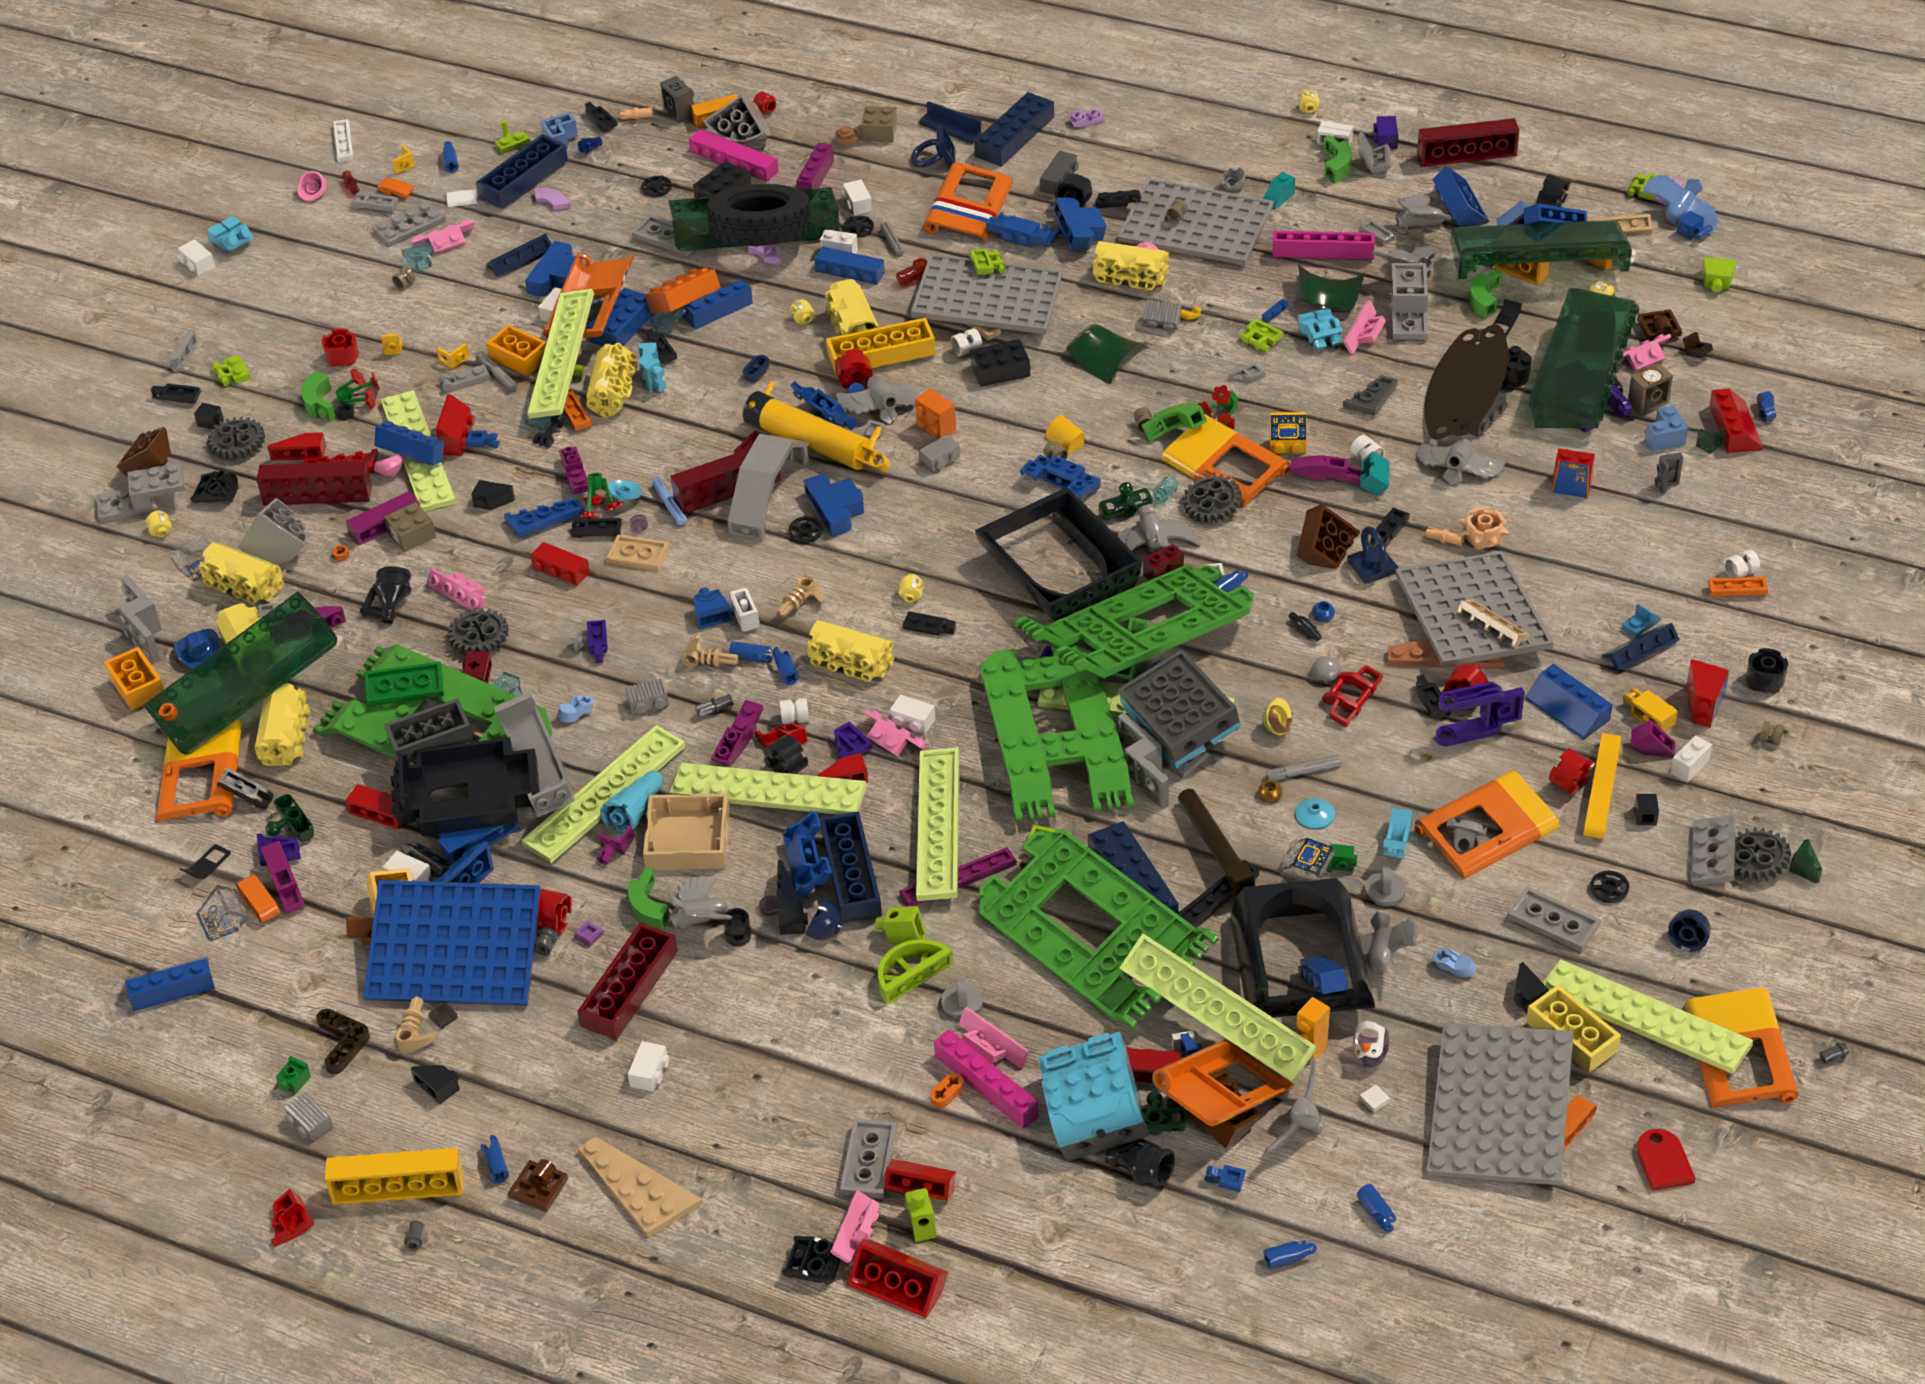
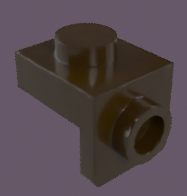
M1697 332L1683 338L1686 355L1702 358L1707 353L1713 351L1711 343L1700 342Z

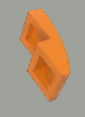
M384 178L376 189L388 196L395 194L406 200L414 191V186L394 178Z

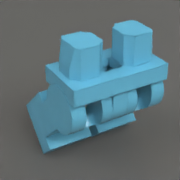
M231 216L221 221V224L218 223L207 229L209 242L219 246L224 253L230 252L253 239L246 224L241 225V222L235 216Z
M1330 308L1314 311L1315 314L1309 312L1298 315L1299 332L1307 336L1310 345L1314 344L1317 351L1327 347L1325 342L1327 340H1330L1332 347L1339 346L1342 343V327L1338 318L1331 314Z
M639 343V365L642 385L649 392L653 390L661 392L667 386L662 378L665 372L661 368L660 360L658 359L656 343Z

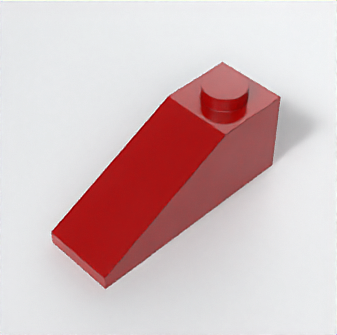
M323 432L303 433L270 444L267 448L271 461L304 460L324 456L326 442Z
M861 753L843 757L817 775L819 777L859 780L869 783L867 768Z

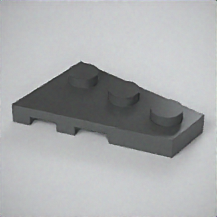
M1381 375L1369 383L1365 390L1356 392L1350 400H1344L1343 407L1376 415L1398 385V379Z

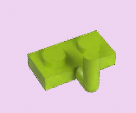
M501 120L504 137L495 141V146L501 154L530 143V138L524 131L510 135L507 120Z

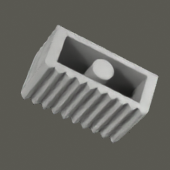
M1147 300L1143 316L1144 324L1150 328L1161 326L1166 330L1178 329L1182 313L1181 305Z
M948 434L919 450V461L932 472L943 468L949 462L951 463L960 457L959 443L957 444Z
M661 678L645 682L644 684L630 685L625 688L632 714H641L647 710L661 709L669 705L668 695Z
M307 1093L296 1097L295 1100L285 1106L287 1122L291 1126L296 1125L298 1132L304 1139L308 1137L313 1142L333 1128L331 1117Z

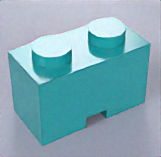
M1372 451L1361 461V472L1364 474L1360 476V486L1376 496L1385 491L1389 486L1390 461Z

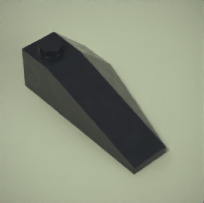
M778 860L777 912L780 935L805 933V925H808V913H804L803 904L782 860Z

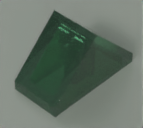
M1805 839L1793 855L1789 871L1811 882L1819 883L1822 867L1809 839Z

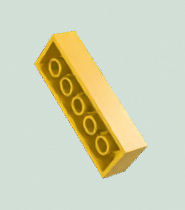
M926 318L826 339L827 355L836 376L835 362L837 357L846 354L845 351L857 349L863 351V354L869 357L872 368L936 355L935 338Z
M458 1148L425 1149L422 1151H402L370 1155L359 1154L357 1156L327 1158L325 1182L333 1205L463 1195L464 1170Z

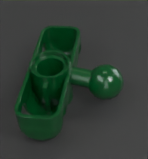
M1123 482L1119 486V496L1103 500L1099 503V513L1105 520L1122 515L1124 517H1131L1140 507L1152 504V496L1147 488L1133 491L1131 483ZM1146 493V498L1142 500L1139 494ZM1112 503L1114 509L1108 510L1106 504Z
M284 794L276 798L274 805L282 819L277 822H269L265 828L266 833L269 836H277L281 832V828L287 825L288 829L296 835L299 841L307 842L311 840L314 836L313 824L290 794Z
M1153 1091L1147 1095L1146 1102L1150 1108L1142 1109L1150 1135L1156 1136L1162 1132L1172 1131L1183 1132L1186 1129V1111L1184 1109L1159 1108L1163 1103L1162 1094ZM1173 1112L1180 1113V1121H1172Z

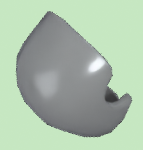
M1238 167L1237 170L1230 168L1227 172H1224L1220 177L1222 187L1228 191L1240 190L1245 184V171Z
M1322 656L1313 663L1310 675L1315 682L1323 680L1325 684L1337 680L1342 668L1336 659Z

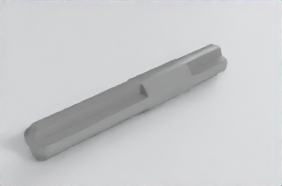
M483 351L476 352L475 358L482 365H485L486 369L509 391L517 389V383Z
M1334 755L1266 771L1267 780L1275 781L1342 765L1340 755Z

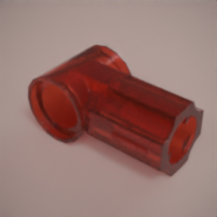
M924 258L915 259L912 266L898 272L896 279L903 287L915 280L921 281L927 260Z

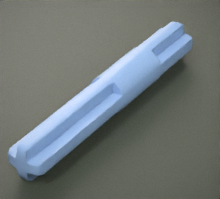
M653 478L652 485L677 524L679 526L685 525L687 523L686 516L661 478Z

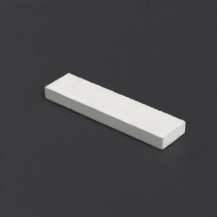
M349 120L333 121L338 163L354 161Z

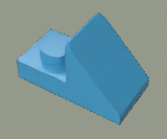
M1637 604L1635 615L1622 623V629L1636 638L1660 622L1662 617L1650 609Z

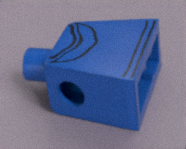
M704 587L699 590V594L694 596L698 629L733 621L731 607L720 590L709 591L708 588Z

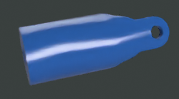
M446 141L444 142L442 158L445 170L452 173L458 170L459 165L452 143Z
M1246 570L1241 572L1234 571L1231 574L1225 575L1214 584L1228 593L1235 590L1247 579L1248 572Z
M734 641L730 644L729 654L738 655V659L756 662H771L773 660L771 655H765L772 651V648L769 646Z
M775 647L772 655L783 682L787 685L796 683L799 679V674L789 652L785 651L782 653L778 647Z
M490 1135V1148L485 1144H481L480 1147L490 1180L493 1183H500L509 1177V1172L498 1138L495 1135Z
M1366 1184L1361 1187L1357 1192L1358 1199L1384 1231L1392 1232L1394 1227L1391 1223H1394L1397 1219L1392 1209L1372 1184Z
M1309 1240L1291 1241L1265 1249L1263 1255L1267 1267L1273 1269L1314 1254L1317 1247Z

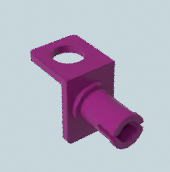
M628 825L620 840L602 834L598 835L600 844L603 846L601 852L596 857L598 862L601 864L604 862V865H607L615 851L622 854L626 853L635 837L632 826Z

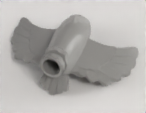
M1412 195L1402 200L1401 198L1397 200L1404 208L1399 213L1400 215L1396 216L1399 229L1403 228V230H1406L1408 227L1425 226L1434 227L1445 219H1451V216L1444 214L1438 208L1427 207L1433 200L1430 196Z
M1420 241L1415 242L1412 253L1401 249L1391 250L1389 253L1372 251L1373 255L1388 260L1390 264L1426 263L1427 279L1432 272L1427 261L1434 258L1438 253L1433 245Z
M875 375L868 379L867 390L851 394L837 393L835 399L844 410L854 412L856 415L862 412L867 413L869 410L880 409L879 419L890 424L898 417L894 410L895 406H915V398L920 395L914 382H910L907 385L891 386L882 377Z
M1466 438L1459 439L1452 447H1436L1422 443L1417 451V458L1420 459L1419 461L1424 466H1444L1448 468L1443 478L1450 485L1462 481V471L1473 473L1475 476H1481L1482 478L1494 477L1504 471V460L1491 459L1474 453L1472 443Z
M1152 504L1139 508L1140 521L1136 522L1137 526L1126 528L1124 532H1120L1117 535L1131 551L1146 544L1152 554L1169 546L1168 539H1181L1201 546L1199 537L1195 534L1194 530L1182 524L1180 520H1159Z
M692 877L689 881H685L683 885L678 886L677 895L679 899L671 893L668 895L672 905L676 907L673 909L674 912L670 913L675 929L679 927L684 929L686 925L706 923L712 920L732 919V916L724 915L729 910L724 899L708 898L710 888L716 881L715 877Z
M1380 911L1375 912V915L1370 920L1375 932L1367 933L1365 936L1359 934L1364 958L1368 960L1371 970L1384 971L1397 950L1407 946H1416L1418 926L1415 924V921L1409 918L1406 921L1400 922L1399 925L1390 926V915ZM1343 943L1333 950V955L1330 957L1332 961L1341 967L1347 964Z
M1312 1057L1310 1061V1074L1304 1098L1297 1099L1292 1108L1287 1112L1288 1124L1290 1126L1275 1142L1265 1149V1154H1270L1280 1148L1299 1127L1313 1133H1319L1324 1129L1325 1119L1321 1117L1316 1106L1311 1102L1315 1082V1057Z

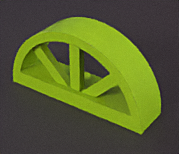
M926 939L906 941L890 949L882 958L878 968L879 990L883 1001L887 1005L953 965V951L939 942ZM921 956L920 963L913 968L905 961L908 958ZM896 964L905 971L900 976L887 975Z

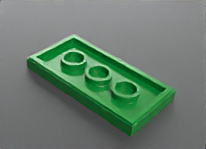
M441 661L364 672L367 707L444 696Z

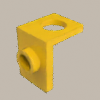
M401 145L402 156L392 160L395 174L415 166L412 153L404 145Z
M398 334L381 335L385 355L402 353V339H399Z
M465 343L451 353L439 347L436 348L439 362L452 369L469 358L468 347Z

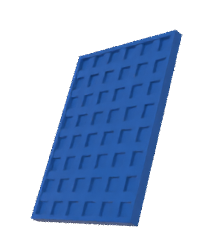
M379 880L363 998L373 1001L411 1002L417 996L423 999L424 1002L528 1006L541 894L540 885Z

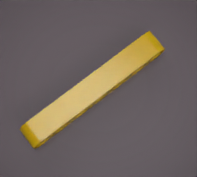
M1602 733L1585 822L1584 837L1604 840L1622 739L1620 735Z

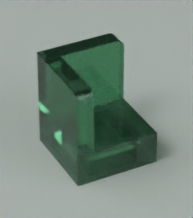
M1720 428L1714 434L1703 429L1698 430L1696 446L1709 454L1713 453L1722 445L1724 430Z

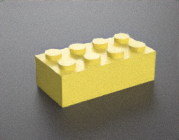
M1559 985L1528 1006L1526 1022L1534 1029L1573 1031L1572 1060L1588 1073L1619 1051L1621 1035Z

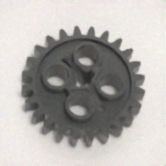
M233 417L232 421L226 419V423L220 422V426L215 425V430H210L211 434H208L207 439L209 450L212 451L213 455L216 454L217 458L222 456L223 460L227 457L232 460L236 457L239 460L240 456L246 458V454L252 456V451L258 452L257 447H262V443L265 442V433L263 426L260 425V422L256 423L255 419L250 421L249 417L243 420V417H240L239 420H236ZM234 430L237 431L236 436H237V441H238V447H236V438H235Z
M1214 473L1213 477L1207 474L1205 479L1200 476V481L1193 480L1194 485L1188 484V489L1184 490L1183 506L1185 512L1189 513L1190 518L1194 517L1195 521L1201 519V523L1208 520V523L1211 524L1212 520H1215L1217 524L1218 519L1225 521L1226 516L1231 518V512L1237 513L1236 508H1240V503L1242 502L1239 485L1235 483V480L1230 481L1229 476L1224 479L1223 474L1219 477L1216 476V473Z
M474 608L472 613L468 610L466 615L460 613V619L454 618V623H450V628H448L447 635L450 646H453L454 650H458L459 654L465 651L466 656L467 651L490 652L491 649L497 651L496 646L502 647V642H506V637L509 636L506 618H503L502 614L498 615L497 611L491 613L490 608L486 612L483 608L480 611Z
M1754 827L1753 832L1745 829L1744 834L1738 831V837L1735 836L1734 877L1741 875V880L1749 877V882L1753 878L1760 882L1761 878L1768 881V876L1776 878V873L1783 874V869H1788L1791 857V849H1789V843H1786V838H1780V833L1773 835V830L1765 832V828L1757 831L1756 827Z

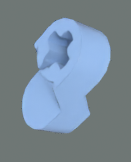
M586 695L575 696L568 704L559 706L557 718L562 722H576L582 714L592 712L593 698Z
M1439 949L1433 954V960L1437 968L1449 971L1456 977H1470L1476 971L1471 957L1460 955L1452 949Z

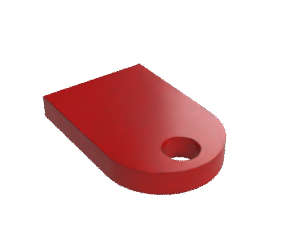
M1651 1129L1639 1137L1637 1155L1652 1191L1695 1183V1175L1677 1136L1664 1129ZM1658 1138L1661 1140V1142L1654 1143L1650 1139Z

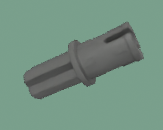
M727 694L717 699L711 698L710 701L697 705L695 711L698 716L711 712L717 713L720 709L734 705L732 696Z

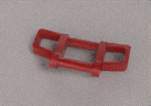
M1367 665L1363 666L1357 673L1341 672L1329 692L1322 696L1324 703L1333 705L1329 718L1343 727H1348L1353 718L1360 713L1361 707L1368 697L1377 690L1383 675ZM1366 673L1375 678L1376 681L1373 684L1361 675ZM1344 684H1352L1363 691L1356 702L1338 692ZM1337 705L1351 713L1349 718L1345 719L1335 713Z

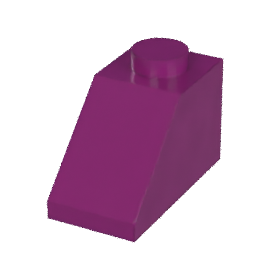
M1651 720L1632 729L1631 744L1643 755L1671 758L1675 756V741Z

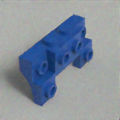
M1000 212L996 217H990L986 222L987 230L1002 234V240L1030 248L1034 244L1047 247L1050 242H1055L1061 234V228L1059 227L1055 230L1048 228V224H1045L1040 229V223L1019 218L1015 215L1004 216L1003 212Z
M796 381L790 385L794 390L793 395L799 400L803 399L812 408L810 411L814 416H820L821 419L839 425L842 428L847 427L851 431L858 424L853 416L846 414L838 402L820 389L815 390L813 387H802Z
M1039 455L1034 461L1029 460L1020 469V475L1027 474L1032 476L1034 481L1043 475V480L1062 489L1068 487L1081 500L1089 493H1096L1101 487V479L1085 473V467L1055 455L1052 459Z
M810 811L801 821L788 826L782 834L793 884L798 895L801 897H808L815 888V885L823 886L832 874L828 858L821 857L819 859L814 836L820 831L821 822L819 821L818 813L815 811Z

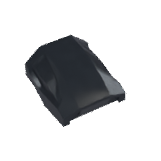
M225 470L203 474L190 500L196 503L233 500L239 488L238 478L234 472L227 473Z
M794 1236L792 1251L786 1268L782 1270L783 1276L824 1283L825 1285L834 1282L840 1265V1258L830 1252L834 1243L817 1237Z

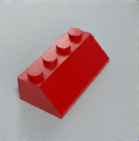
M1730 388L1712 390L1709 407L1726 452L1763 450L1745 400Z
M869 1239L859 1243L846 1285L927 1318L943 1292L948 1271Z

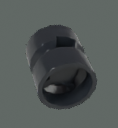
M741 908L729 909L724 915H730L732 919H723L725 939L732 946H743L751 940L752 936L748 912Z

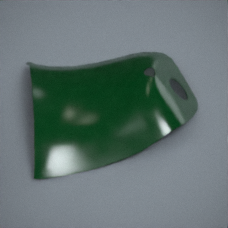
M1297 261L1301 295L1306 304L1318 309L1330 308L1331 312H1350L1354 308L1365 272L1357 277L1345 280L1329 279L1308 272Z
M1092 324L1079 333L1076 339H1072L1066 348L1076 362L1086 371L1100 380L1111 384L1114 373L1125 355L1140 343L1151 344L1127 339L1099 324Z

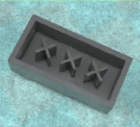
M458 698L384 724L397 761L398 753L406 752L408 762L410 763L414 761V758H417L416 750L463 744L474 740L470 724Z

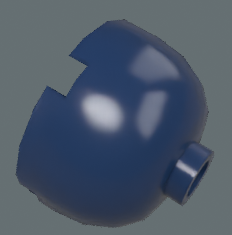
M823 899L805 934L816 940H827L833 934L837 935L843 925L839 923L841 913L837 906Z
M1686 909L1679 911L1671 919L1667 932L1671 943L1677 948L1681 949V946L1689 948V952H1695L1706 946L1711 934V925L1707 917L1701 912Z

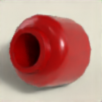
M765 91L755 95L753 102L756 103L761 113L770 114L775 110L776 99L773 95Z

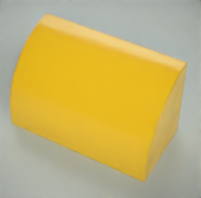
M1062 414L1049 424L1045 437L1050 441L1058 442L1060 447H1064L1068 451V454L1084 446V432Z

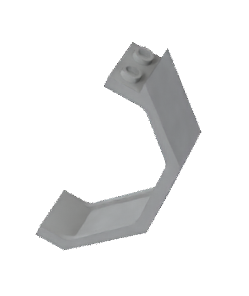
M758 435L739 469L728 518L729 534L764 541L766 537L765 519L775 478L785 460H790V462L798 460L802 461L804 465L807 464V446L810 442L777 435Z
M527 692L494 707L507 737L511 738L513 751L535 748L540 792L535 795L531 793L527 795L537 816L540 817L574 802V792L531 693Z

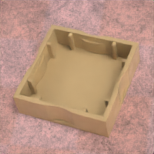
M728 793L690 796L677 794L649 795L647 810L648 828L645 833L643 851L645 868L647 866L654 868V870L726 869L730 816Z

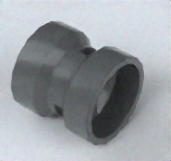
M542 927L537 934L538 938L535 939L534 951L540 955L547 956L551 953L553 944L558 939V934L549 927Z

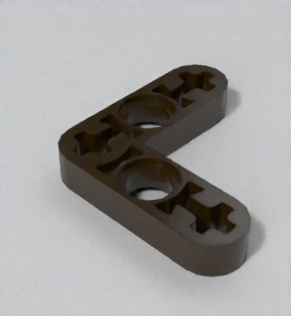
M322 1009L316 1015L318 1026L342 1038L325 1059L327 1071L330 1074H339L370 1039L369 1029L365 1024L332 1009ZM348 1024L347 1028L338 1029L339 1025ZM346 1046L353 1047L352 1050L348 1052L342 1051V1049Z

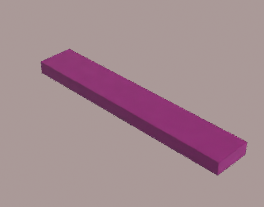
M1008 847L959 866L958 888L1017 865V860ZM917 884L899 891V895L907 907L926 902L917 901Z

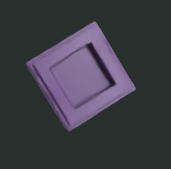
M586 921L574 933V936L577 940L591 947L603 935V929Z

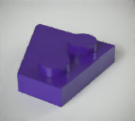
M850 721L834 730L840 759L859 753L862 755L873 748L872 742Z
M261 833L256 834L261 867L267 866L261 847L279 840L288 861L301 859L298 839L283 838L275 835L273 838H267Z

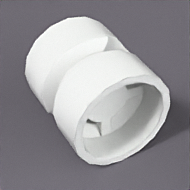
M972 328L964 331V334L959 333L951 336V345L955 354L960 357L968 354L971 349L982 347V340L979 332Z
M1367 435L1359 436L1351 446V453L1361 461L1372 451L1381 457L1385 455L1384 448Z
M1748 549L1740 552L1738 555L1726 558L1724 560V569L1729 578L1745 577L1760 570V561L1757 554L1753 550Z
M797 698L795 702H792L791 699L780 700L782 725L792 724L795 720L798 723L809 722L807 698Z

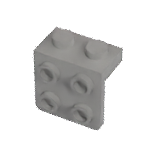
M1360 132L1359 139H1357L1360 147L1358 153L1361 158H1364L1367 170L1370 169L1372 174L1375 175L1390 169L1391 156L1389 145L1385 144L1372 149L1364 133Z

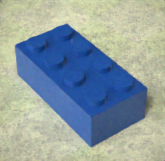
M623 288L618 295L603 334L599 337L589 338L590 343L602 347L605 344L615 345L616 343L624 346L654 314L650 313L645 295ZM596 318L587 326L588 329L593 328Z

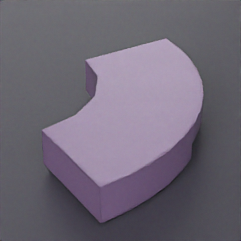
M534 188L536 203H546L552 206L553 210L570 208L568 199L561 192L548 188Z
M748 246V253L760 256L764 263H780V254L775 246Z

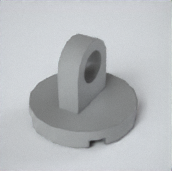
M1449 818L1446 828L1454 831L1452 847L1458 854H1464L1473 849L1476 836L1486 835L1487 828L1483 827L1482 824L1464 819L1460 820L1459 823L1455 822V818ZM1460 839L1467 842L1465 850H1461L1458 846Z
M1381 867V872L1369 876L1365 883L1367 899L1372 900L1378 906H1395L1405 897L1406 885L1404 880L1399 875L1392 873L1390 867Z
M956 979V984L946 988L942 994V1007L946 1014L952 1015V1018L961 1019L964 1008L968 1007L975 1013L982 1009L983 995L981 990L975 985L965 983V979Z

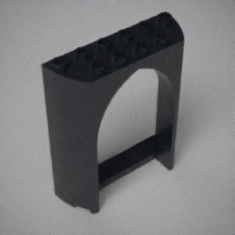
M1068 487L975 530L977 540L981 546L1054 622L1135 587L1141 574L1142 561ZM1052 514L1053 522L1097 565L1102 578L1069 594L1051 591L1035 582L995 540Z
M1337 878L1243 888L1232 907L1230 921L1244 999L1272 1018L1296 1016L1298 1011L1312 997L1329 1006L1330 1012L1375 1008L1352 901L1347 889ZM1325 914L1335 923L1341 934L1352 988L1327 994L1311 992L1269 997L1268 982L1259 940V931L1264 921L1268 918Z

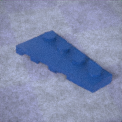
M577 498L555 502L550 507L544 505L537 506V510L528 512L526 509L519 510V514L511 515L510 513H505L504 517L517 537L521 538L583 514L584 507Z

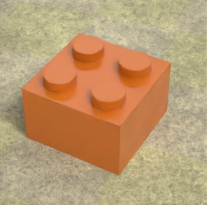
M931 388L915 398L916 423L920 429L925 430L937 439L947 434L950 436L956 432L955 404Z

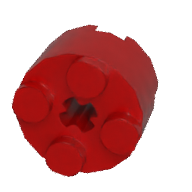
M338 328L331 330V334L323 336L321 341L325 358L331 367L352 366L356 363L359 350L354 333H350L348 329Z
M861 350L845 351L846 354L841 357L838 356L835 362L839 382L844 389H849L853 383H860L865 389L868 379L873 376L869 357L863 354Z
M1462 664L1456 666L1446 681L1444 692L1489 681L1481 671L1480 666L1476 664Z
M1568 748L1559 757L1562 760L1557 767L1553 766L1549 780L1557 787L1574 796L1579 789V785L1585 786L1590 776L1587 774L1592 770L1595 763L1577 751Z
M542 888L537 928L549 927L557 933H562L568 925L565 922L567 913L571 914L572 911L571 896H567L568 894Z

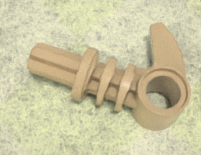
M803 575L797 580L798 587H795L788 595L783 597V604L776 610L779 618L785 617L790 611H797L805 600L812 599L813 597L820 604H824L822 590L814 582L812 576Z
M698 634L690 638L682 657L683 664L688 667H696L699 661L704 665L706 663L707 665H712L713 663L715 667H720L721 663L733 665L738 663V655L722 653L721 648L716 650L710 648L709 651L708 648H703L698 643L700 638Z
M417 996L411 1000L409 1009L403 1012L402 1024L395 1033L399 1051L403 1054H410L417 1049L431 1044L438 1038L437 1031L422 1035L418 1034L424 1018L421 1013L424 1001Z

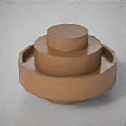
M843 126L835 132V141L844 146L852 145L858 140V132L854 128Z

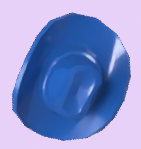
M209 628L192 632L175 642L173 646L180 662L188 669L197 672L211 669L217 664L221 656L220 639L217 633Z

